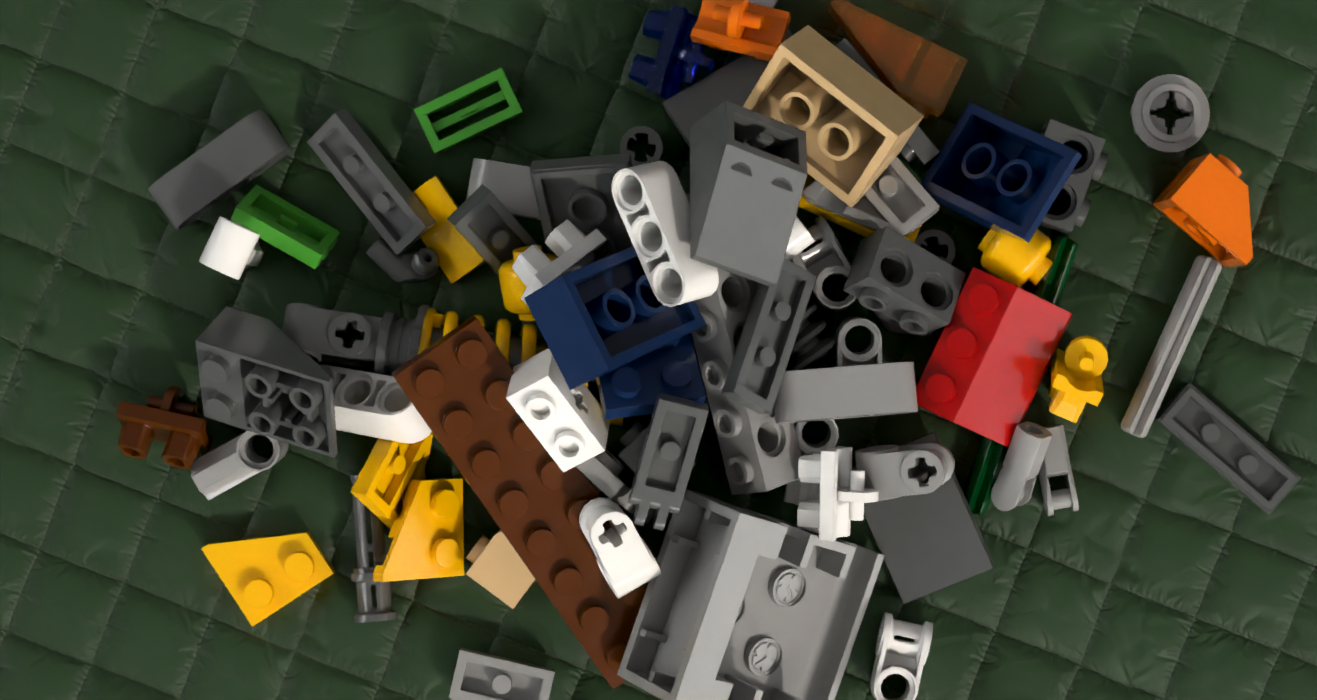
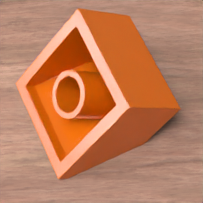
M1209 153L1190 160L1152 205L1225 268L1247 265L1253 258L1248 185L1238 178L1242 171L1234 162L1222 154H1218L1215 158Z

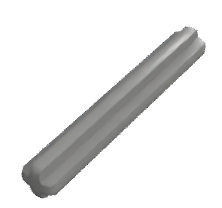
M1199 255L1195 258L1121 422V429L1138 438L1147 436L1222 270V264L1217 260L1205 255Z

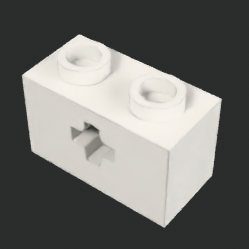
M549 348L513 367L515 373L511 376L506 399L563 472L605 451L610 420H605L601 405L585 384L572 390L569 389Z

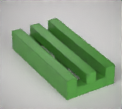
M502 67L414 109L436 155L524 113ZM496 83L499 84L501 91L431 123L429 115ZM507 100L508 108L439 140L436 133Z
M257 184L235 207L231 217V221L260 234V239L313 269H316L321 260H324L328 255L329 250L331 251L335 247L341 233Z

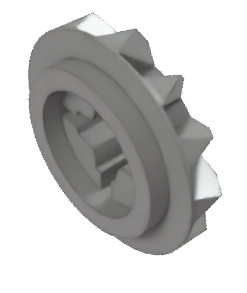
M1175 74L1157 76L1145 83L1136 92L1129 112L1132 118L1134 133L1140 137L1147 147L1165 153L1183 151L1197 143L1204 135L1210 118L1209 103L1203 90L1189 78ZM1169 93H1171L1173 108L1182 113H1189V117H1182L1173 121L1172 128L1169 129V134H1167L1165 120L1157 118L1156 115H1150V111L1154 112L1157 109L1164 108L1166 100L1169 99Z

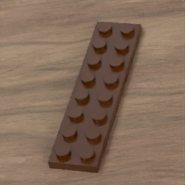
M473 315L391 374L614 690L626 681L618 676L617 673L649 581L619 599L613 593L596 562L597 558L579 524L580 512L584 505L600 496L587 477L577 467H573L565 472L559 468L506 399L511 376L515 372L481 322ZM609 520L602 524L604 531H608L611 528Z

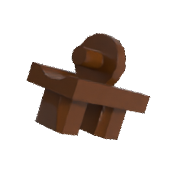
M169 386L163 398L150 395L146 406L120 401L116 412L122 425L118 446L122 454L127 457L141 460L146 459L152 441L156 440L166 443L162 453L165 463L172 467L189 470L199 450L209 452L213 437L206 434L205 419L196 417L197 405L184 402V391L181 387Z

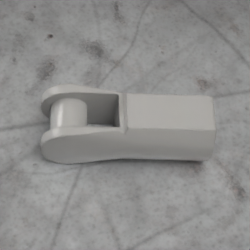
M1029 421L1017 424L1003 462V468L1000 470L991 490V500L997 509L1010 511L1016 506L1028 503L1031 499L1036 475L1040 471L1052 438L1051 432L1046 428Z
M1064 425L1046 426L1044 428L1051 432L1052 438L1038 473L1046 515L1052 516L1054 515V510L1069 507L1072 512L1078 511L1079 503ZM1064 475L1066 488L1051 491L1048 478Z

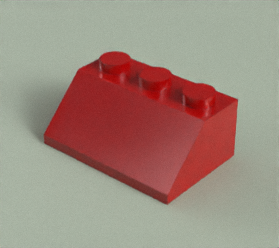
M973 267L956 302L950 323L944 327L916 386L918 406L1009 447L1016 426L1022 423L1073 314L1013 284Z

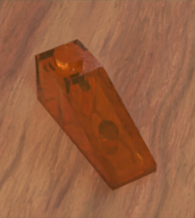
M832 0L828 12L885 86L924 116L922 119L927 120L930 114L939 117L944 112L968 59L845 0Z

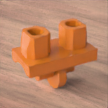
M702 0L699 17L692 28L690 37L692 42L707 45L712 49L732 51L770 62L779 45L784 41L791 16L790 12L750 3V0Z

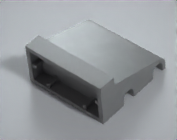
M686 489L678 515L672 514L656 560L661 574L648 583L617 675L661 700H835L885 555L836 538V541L833 542L819 541V533L800 529L795 524Z

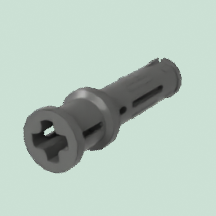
M358 475L350 476V480L352 481V487L356 482ZM352 494L357 568H352L353 573H350L351 581L356 583L358 612L353 615L354 622L366 623L398 619L397 611L392 609L390 582L373 581L375 566L383 565L386 558L384 523L370 511L372 543H369L366 507ZM369 552H373L374 566H370ZM371 585L376 587L377 607H373Z

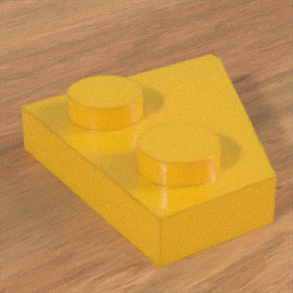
M432 433L416 443H401L378 438L350 491L390 530L394 520L402 512V501L410 481L426 478L425 465L430 456L433 439Z
M463 478L411 480L402 501V512L394 520L388 535L393 541L383 565L375 566L373 581L390 582L464 576Z
M310 531L230 542H215L201 548L252 627L336 572Z

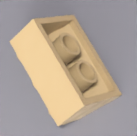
M809 25L779 45L743 105L744 108L805 131L807 173L851 208L856 205L901 152L924 117Z

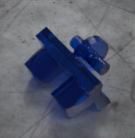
M674 5L671 6L670 11L649 10L643 25V35L649 39L660 41L656 58L640 54L633 58L628 74L629 78L645 86L646 90L661 99L668 100L679 93L682 82L690 85L694 84L698 68L712 71L715 60L703 55L705 45L691 41L690 34L698 17L688 13L687 9Z

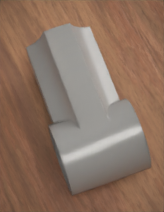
M247 430L195 459L190 468L191 478L199 492L203 493L208 500H211L261 471L270 469L285 457L289 443L268 437L273 444V454L270 458H263L257 455L252 446L253 438L257 433Z

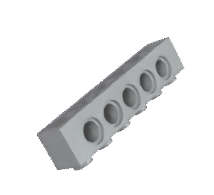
M717 268L719 284L716 291L711 296L694 300L706 325L691 333L731 494L767 492L799 479L798 459L801 456L794 423L776 424L774 406L771 413L758 414L722 394L759 282Z

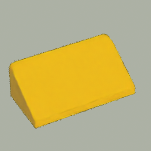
M435 175L413 191V194L436 221L421 239L427 248L437 253L439 266L453 285L484 264L485 261L447 220L459 206L438 176Z

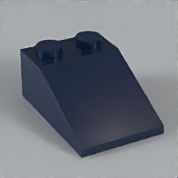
M970 102L920 184L930 196L949 210L985 228L1029 243L1082 155L1072 148Z
M634 246L564 274L524 298L570 390L599 378L706 325L695 301L669 307L657 300Z

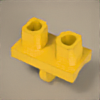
M1088 335L1080 336L1072 340L1065 351L1056 349L1050 362L1051 386L1048 390V396L1052 398L1049 404V411L1076 423L1086 402L1098 407L1104 395L1102 372L1106 369L1108 363L1107 349L1102 341Z

